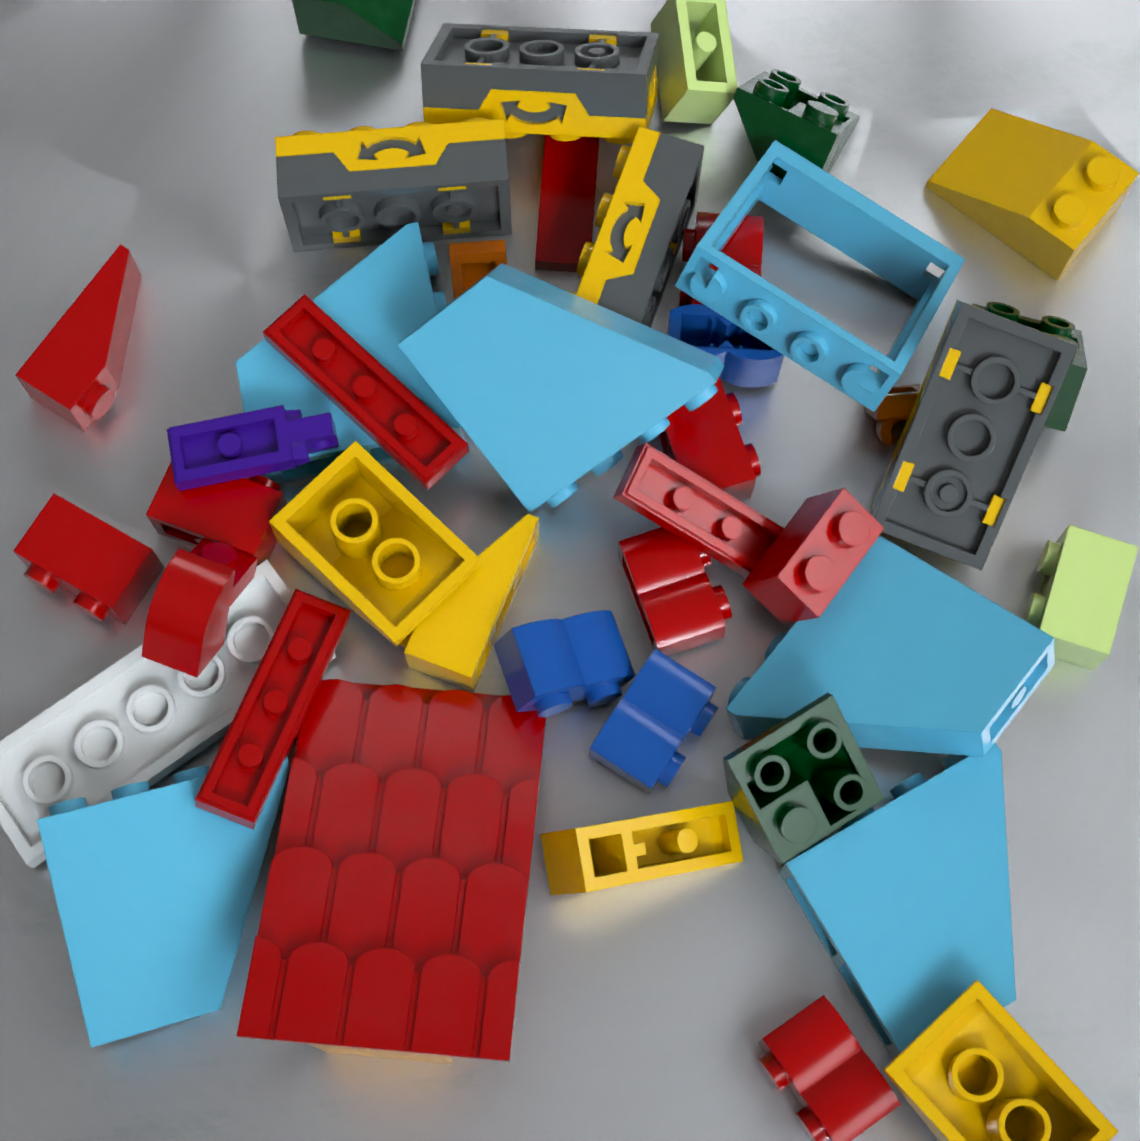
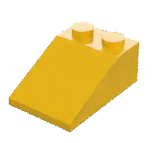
M991 108L928 179L925 187L1058 281L1121 206L1139 172L1094 141Z
M356 441L269 521L278 543L319 583L395 646L407 637L482 564V560Z
M975 980L883 1069L939 1141H1110L1119 1132L978 980Z

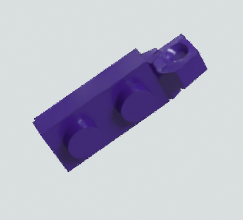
M284 405L169 427L167 429L174 482L179 491L297 468L296 465L310 462L309 454L339 447L335 422L330 412L303 418L300 409L285 410Z

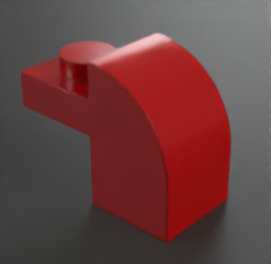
M203 538L191 552L179 548L165 568L154 592L147 614L141 657L197 678L224 645L229 607L255 577L258 558L235 550L228 544L214 542Z

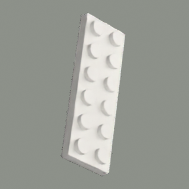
M265 560L256 567L255 577L229 607L224 645L197 678L141 657L142 644L0 741V825L26 865L35 868L46 860L37 819L50 816L49 806L76 798H86L87 805L91 806L113 800L111 791L125 785L147 781L149 787H151L227 733L293 595L268 560ZM334 653V655H333L331 661H332L334 658H336L335 653Z

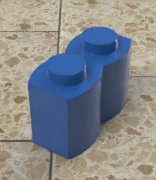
M684 305L670 310L667 335L717 356L724 365L719 376L720 379L732 385L747 388L764 387L777 382L784 358L783 354L705 305Z
M610 610L592 611L565 619H547L511 628L493 645L516 712L536 710L538 717H548L569 709L573 705L572 702L586 700L589 707L612 702L622 696L620 688L636 676L613 613Z
M654 649L589 748V756L647 794L651 793L657 782L668 788L687 758L677 752L690 732L700 738L719 708L710 702L716 687L659 650Z

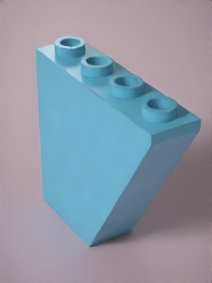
M418 222L406 224L312 301L463 438L461 425L398 346L414 330L447 306L444 291L433 293L430 276L440 274L433 241L422 243ZM265 338L235 362L244 413L284 405L285 410L300 409L303 418L330 412L336 426L339 447L309 454L310 462L296 465L297 468L262 474L261 476L274 481L278 485L315 478L354 441L360 444L380 464L396 462L277 352Z
M503 263L494 268L398 344L402 352L529 513L545 502L551 508L561 504L579 488L575 481L590 470L598 477L611 469L624 457L620 449L638 438L641 444L648 443L670 425L667 416L685 405L689 412L700 407L718 391L714 383L717 382L724 368L722 362L715 355Z
M879 535L819 618L797 621L788 633L782 632L773 639L765 653V661L751 678L745 677L740 680L732 690L726 711L734 732L743 739L752 740L828 692L833 695L859 748L984 757L1054 666V637Z
M996 743L993 744L984 757L949 754L940 761L945 770L927 781L921 772L909 777L890 790L895 800L876 811L873 807L867 809L842 825V831L825 841L822 839L792 857L779 871V874L892 1060L975 980H978L1003 1008L1016 1000L1002 753Z
M288 758L284 762L254 830L195 807V798L210 769L209 766H200L178 772L173 775L175 784L150 790L147 781L116 788L111 791L113 800L91 806L87 805L86 798L63 801L48 807L49 817L37 819L91 1048L220 1010L289 772Z

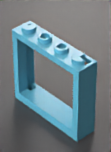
M774 140L698 243L675 287L875 412L903 373L966 259L777 140ZM773 163L787 171L783 180L770 172ZM758 200L918 300L886 356L721 252ZM931 262L945 271L939 278L926 270ZM713 264L718 267V270L714 271L710 266ZM871 364L878 368L877 372L869 369Z

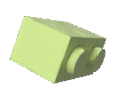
M667 0L650 24L651 32L659 33L658 87L663 121L713 124L732 102L738 87L726 1Z
M1070 524L1056 542L1051 540L1046 542L1037 567V573L1045 575L1040 595L1036 593L1031 595L1023 615V620L1054 637L1055 658L1094 670L1110 655L1138 546Z

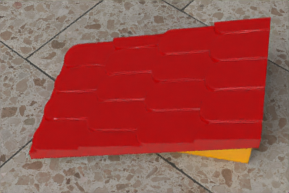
M341 679L321 681L299 729L295 756L292 758L274 858L270 865L258 934L255 936L237 1037L304 1043L324 1052L446 1064H452V1057L510 1062L547 717H538L536 710L516 712L511 695L470 693L459 689L434 690L411 688L400 684L376 685L353 683Z

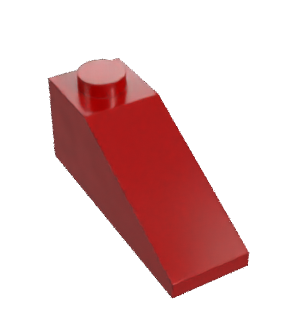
M121 244L15 374L32 399L84 432L94 419L102 418L109 411L115 399V392L119 389L142 276L130 250Z

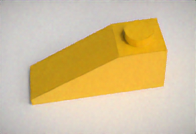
M527 514L480 553L478 557L482 560V564L400 642V646L405 647L404 654L409 668L474 693L539 539L538 517Z
M732 801L540 834L550 895L586 893L744 861Z

